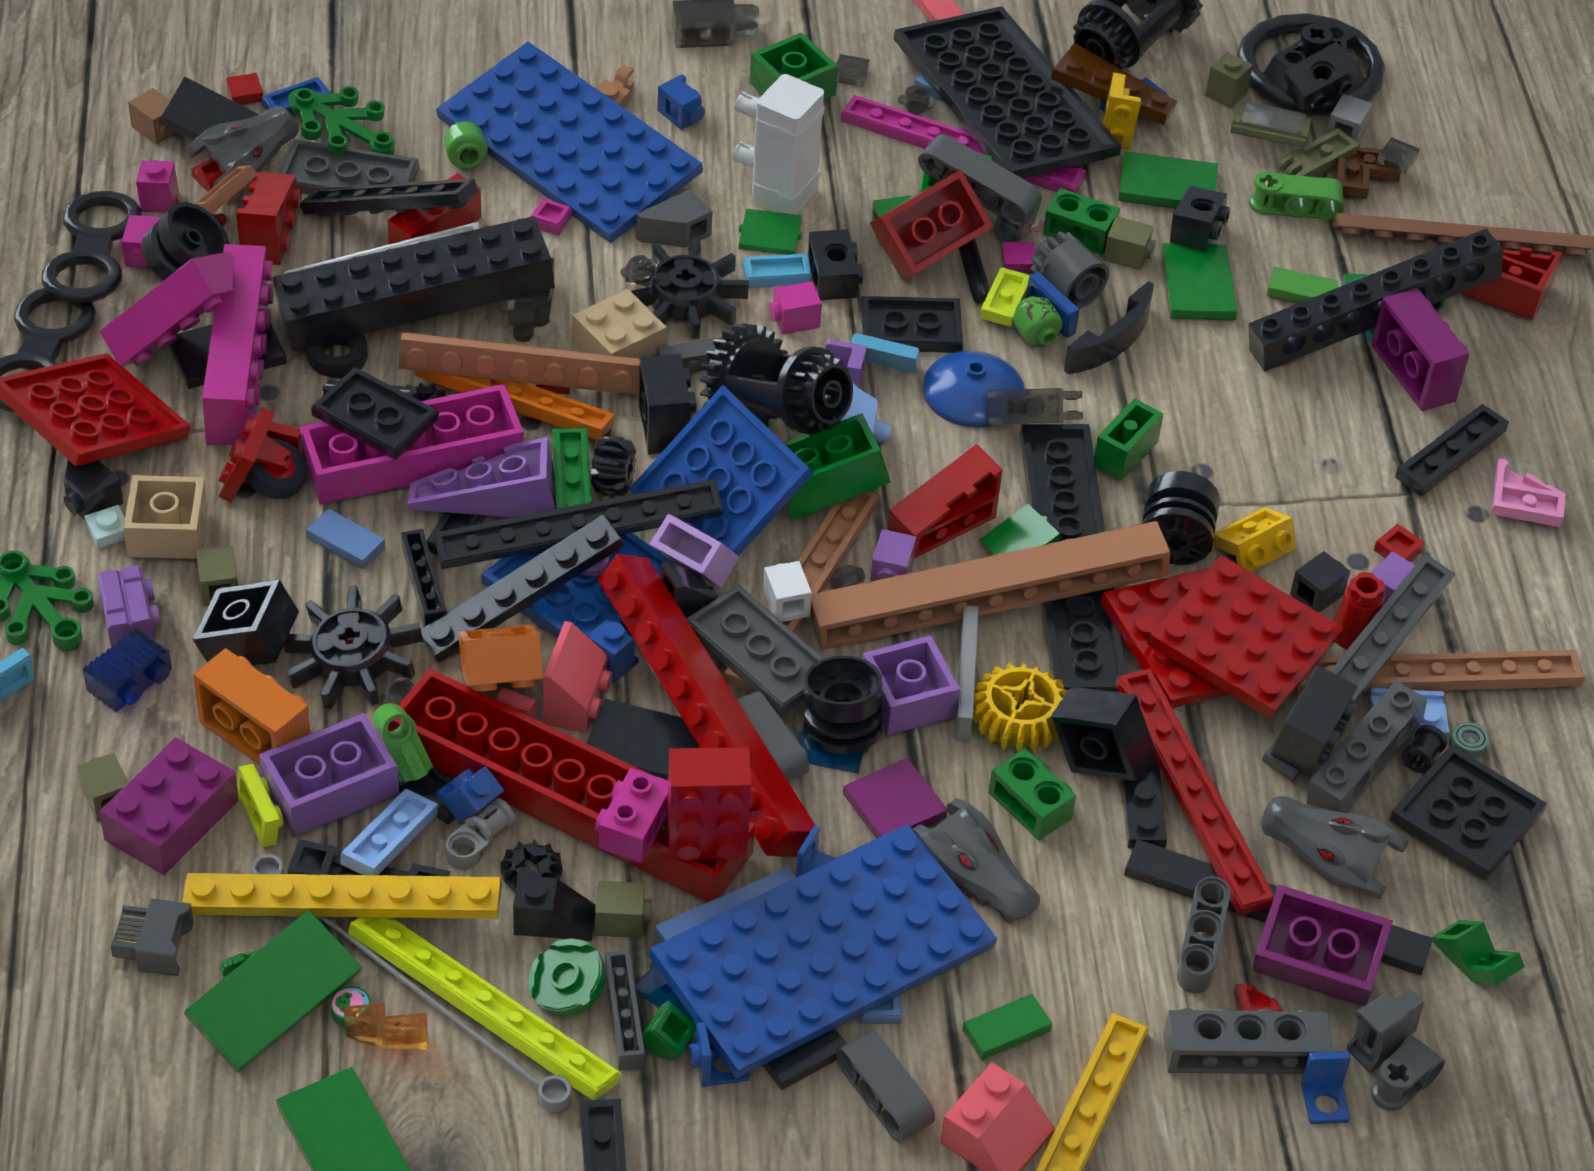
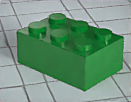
M863 413L844 419L840 423L832 424V429L830 430L822 429L819 433L805 434L784 442L814 472L809 480L786 504L792 520L811 515L815 511L833 504L843 503L849 498L867 491H874L883 485L891 483L881 450Z

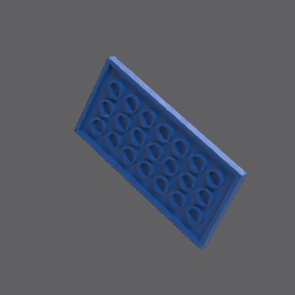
M529 41L436 108L437 117L450 127L464 121L472 122L479 126L485 135L488 155L550 200L571 207L573 216L609 243L615 241L637 224L638 213L666 201L703 172L702 162Z
M906 824L651 947L649 958L696 1024L705 1022L709 1042L737 1079L993 948L997 937L937 860L929 853L912 828Z

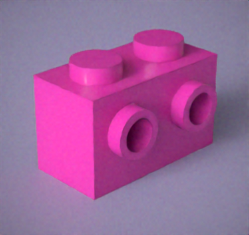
M630 768L624 780L616 782L608 809H602L597 817L595 831L599 832V849L643 863L667 818L668 780Z

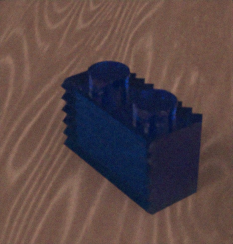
M135 627L134 631H130L128 636H124L117 644H113L111 648H108L105 653L102 652L100 657H96L89 665L84 666L83 674L86 689L94 697H97L99 701L102 700L104 705L107 704L109 709L112 708L114 712H118L125 705L135 704L142 696V693L154 683L160 684L166 680L172 670L170 650L140 628Z

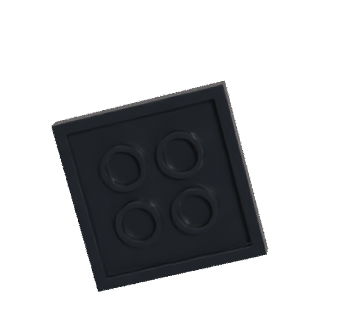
M1451 745L1394 807L1389 820L1486 880L1544 813L1547 803Z

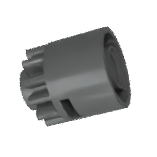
M1059 231L1056 238L1049 236L1037 247L1035 256L1031 258V261L1035 264L1030 267V271L1032 273L1039 271L1078 309L1096 300L1106 287L1109 279L1108 267L1070 232L1064 234Z

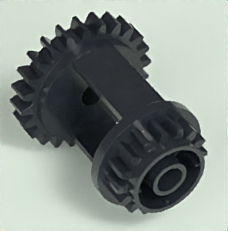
M1093 0L1087 3L1078 15L1077 24L1073 27L1076 31L1073 35L1074 43L1120 69L1129 68L1135 65L1142 58L1143 54L1167 30L1172 34L1175 30L1181 33L1184 29H1188L1201 15L1199 10L1203 7V4L1199 0ZM1125 3L1131 10V12L1134 13L1142 21L1138 26L1135 23V21L1123 9H1121V7Z
M742 323L741 326L732 325L731 331H722L723 340H713L716 350H707L706 354L711 360L709 364L704 363L701 366L707 371V376L699 378L700 382L706 383V388L700 392V396L708 397L704 405L724 385L767 427H769V419L781 418L792 431L807 435L819 433L822 429H832V424L840 423L841 419L848 412L853 398V382L849 369L843 367L842 360L836 358L829 350L821 347L807 346L797 350L792 355H787V350L780 349L783 342L782 339L774 338V331L766 330V326Z

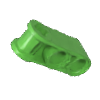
M1261 172L1255 177L1254 185L1256 190L1250 197L1249 205L1257 213L1334 220L1335 214L1344 212L1343 187L1337 179L1276 174L1273 172Z

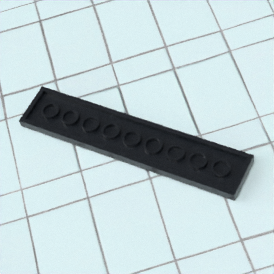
M1021 424L1020 439L1029 505L1041 516H1047L1049 524L1061 534L1062 538L1057 542L1104 532L1105 526L1089 424ZM1114 587L1042 603L1050 670L1054 677L1053 680H1062L1063 689L1069 690L1071 687L1119 692L1115 685L1117 676L1127 674L1121 634L1100 603L1103 592L1114 590Z

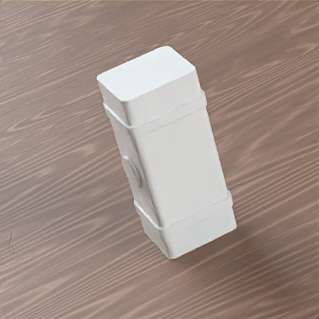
M783 74L760 98L752 96L745 91L739 94L735 103V110L756 118L755 146L753 147L740 141L736 145L732 157L734 161H739L753 168L752 203L772 212L796 215L817 192V184L820 177L819 156L822 116L825 110L823 105V89L788 74Z

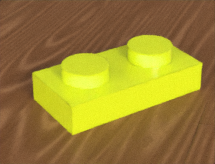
M1001 267L982 305L980 319L1012 327L1016 307L1025 299L1027 294L1029 275Z
M253 763L239 766L237 787L239 800L261 847L276 845L278 830L283 826V817L279 806L272 804L267 780L265 777L260 778Z

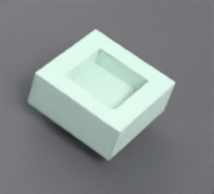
M119 505L84 516L86 527L97 549L125 541L123 530L125 517Z

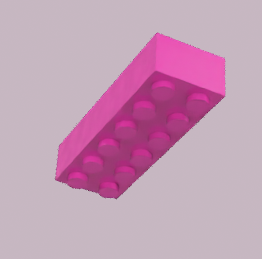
M224 244L223 253L231 252L234 256L233 290L222 298L224 303L215 309L202 396L206 444L233 445L237 437L244 439L240 434L248 417L253 419L257 417V411H253V409H255V406L260 405L261 387L256 385V383H258V380H263L264 360L259 359V357L267 352V334H263V331L265 332V329H270L271 310L266 309L268 304H273L274 284H268V281L272 280L273 263L266 260V246Z
M505 384L421 401L439 411V420L396 460L325 422L300 426L302 453L319 505L409 486L411 482L448 468L459 471L472 465V459L483 455L485 460L503 454L502 447L523 442L524 431Z

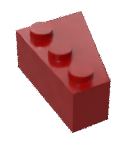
M257 172L258 175L249 186L251 196H244L242 200V205H246L245 209L238 208L236 211L239 245L266 246V260L272 261L273 265H281L284 252H289L291 235L289 231L295 230L297 215L295 209L301 208L299 203L302 201V189H297L296 175Z
M1521 247L1520 252L1503 249L1502 277L1461 294L1533 320L1554 282L1562 253L1552 251L1551 256L1533 254L1531 253L1532 248Z
M978 444L974 445L889 510L888 530L917 536L915 559L996 518L1003 469Z

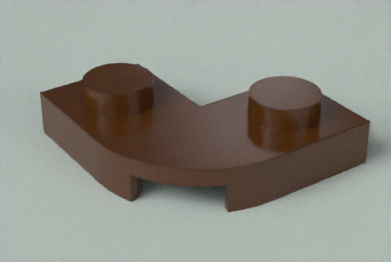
M1358 148L1357 154L1346 158L1340 157L1336 170V179L1342 184L1343 196L1367 199L1369 178L1399 182L1401 175V152L1375 148Z

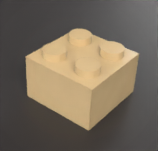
M629 289L572 315V344L583 353L639 359V357L657 356V347L666 346L667 327Z
M132 475L123 526L128 557L197 559L196 550H202L208 510L205 477Z

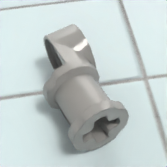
M494 798L479 815L470 816L466 819L465 823L447 838V862L452 867L462 870L476 866L480 861L481 852L493 843V837L504 828H511L515 825L516 816L511 807L501 798ZM464 844L472 847L474 851L469 855H458L453 849L458 845Z

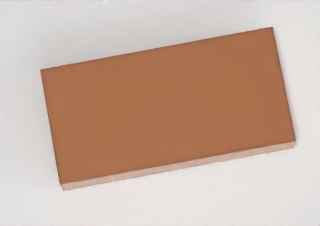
M238 166L195 204L213 214L258 174L252 166Z

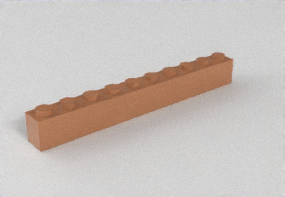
M1157 521L1137 524L1131 527L1104 531L1098 534L1033 546L1018 551L1000 553L985 558L815 593L811 596L810 618L820 649L824 650L962 620L963 609L966 605L977 606L978 616L1169 576L1170 550Z

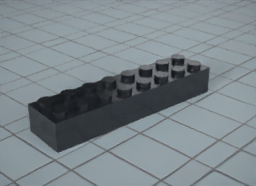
M535 216L272 277L279 311L292 351L555 289L552 259Z

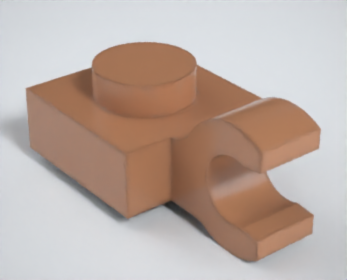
M622 65L616 72L613 82L604 79L596 89L624 108L631 100V89L634 86V81L630 80L629 77L634 73V69Z

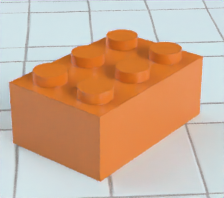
M532 625L458 631L462 677L467 686L473 685L475 691L496 690L497 683L510 682L513 688L535 686V679H543L540 634Z
M225 648L193 674L199 723L258 765H260L259 754L311 734L309 707L305 700L299 695H292L282 688L272 676H265L256 670L246 658L238 657Z

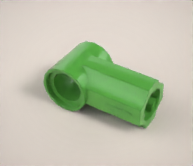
M387 703L380 706L373 715V726L397 764L401 779L404 782L416 781L426 776L429 770L433 768V765L416 732L415 722L397 704ZM401 718V724L396 730L387 731V727L393 719Z

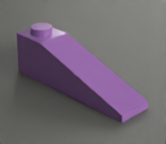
M548 437L513 443L502 447L504 453L485 460L482 455L472 459L473 464L459 471L448 468L411 482L408 496L409 509L501 517H518L556 509L555 475Z

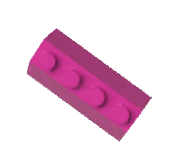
M225 252L192 258L100 330V334L118 364L124 366L134 363L138 367L147 363L154 357L153 351L157 348H165L177 340L175 334L197 325L200 322L199 316L204 312L209 313L219 308L224 303L222 298L233 290L234 256L232 253Z

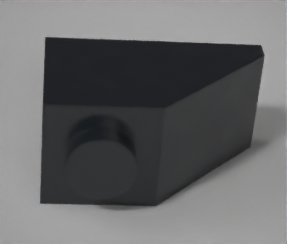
M69 460L67 461L63 479L66 494L64 503L73 515L78 514L85 520V515L123 504L120 479L98 460L75 466Z
M668 561L661 564V579L685 618L717 599V594L713 587L707 586L698 573Z
M518 875L513 903L514 935L557 939L574 938L592 941L596 905L557 878Z

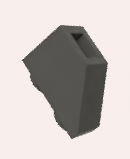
M689 189L638 213L636 239L645 243L654 244L658 242L660 245L686 248L690 246L693 239L701 241L712 235L713 211Z

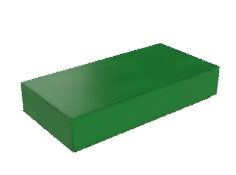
M1030 994L963 1022L962 1031L981 1060H984L1050 1032L1052 1022L1034 995Z

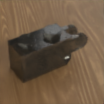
M734 0L673 1L672 29L675 48L731 46L736 42V36H751L758 32V24L755 19L759 17V9L753 4H734Z
M551 257L555 284V258ZM554 289L502 301V311H508V325H514L513 336L515 340L522 343L530 341L535 327H543L549 323Z
M1063 388L986 391L987 425L1064 423V420H1083V412L1078 410L1063 412V399L1078 400L1082 398V391H1063Z

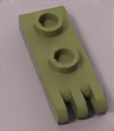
M1337 128L1305 145V148H1299L1282 157L1278 161L1277 167L1281 171L1286 170L1285 173L1287 175L1317 177L1337 166L1340 157L1346 158L1357 154L1360 144Z

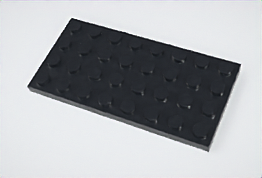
M1002 6L895 29L894 41L985 153L992 156L991 160L1022 179L1120 156L1122 145L1073 88L1050 79L1054 66Z

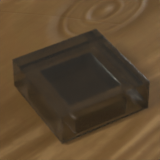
M840 54L836 63L838 65L837 82L862 87L869 70L870 60Z
M1391 137L1378 154L1376 163L1406 174L1418 158L1420 148Z

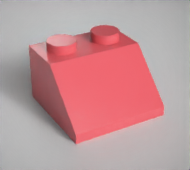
M564 621L543 675L544 723L587 734L591 720L597 719L602 707V698H600L602 692L608 693L612 671L607 670V654L573 623Z
M991 1062L945 1114L940 1143L981 1171H1022L1051 1137L1055 1128L1026 1084Z

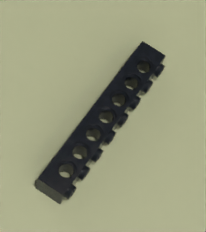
M1486 228L1248 323L1249 350L1265 372L1375 328L1383 297L1418 288L1427 300L1435 304L1502 277L1503 248Z

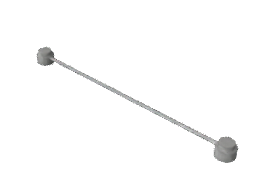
M272 854L257 857L251 866L252 874H284L281 859ZM319 917L537 1086L538 1101L543 1109L550 1113H559L568 1107L571 1102V1086L565 1078L552 1075L540 1082L369 948L348 934L347 931L330 918Z

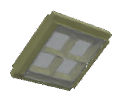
M1239 102L1230 133L1305 148L1313 117L1271 106Z

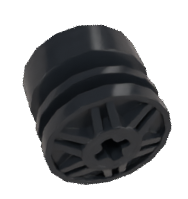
M1186 471L1167 472L1156 477L1148 487L1142 524L1157 521L1170 550L1169 564H1194L1205 559L1212 551L1221 498L1217 488L1208 479L1196 473Z
M833 656L821 659L810 666L804 675L805 735L810 743L823 751L835 754H852L866 750L874 745L882 734V674L878 668L869 661L854 656Z

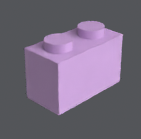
M670 514L666 516L650 542L651 546L667 558L690 571L698 573L701 577L720 588L740 558L721 542Z

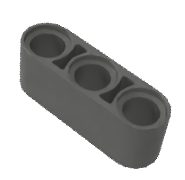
M756 691L737 699L786 779L789 781L808 773L809 762L805 751L761 692Z
M1209 876L1201 879L1194 892L1177 970L1179 986L1190 993L1203 992L1212 982L1230 899L1228 884L1218 877ZM1203 899H1213L1216 900L1218 903L1210 904ZM1197 932H1206L1211 937H1201ZM1196 965L1204 971H1193L1188 966Z
M870 1031L836 1050L837 1062L842 1072L893 1139L901 1141L934 1123L935 1113L930 1101L876 1032Z

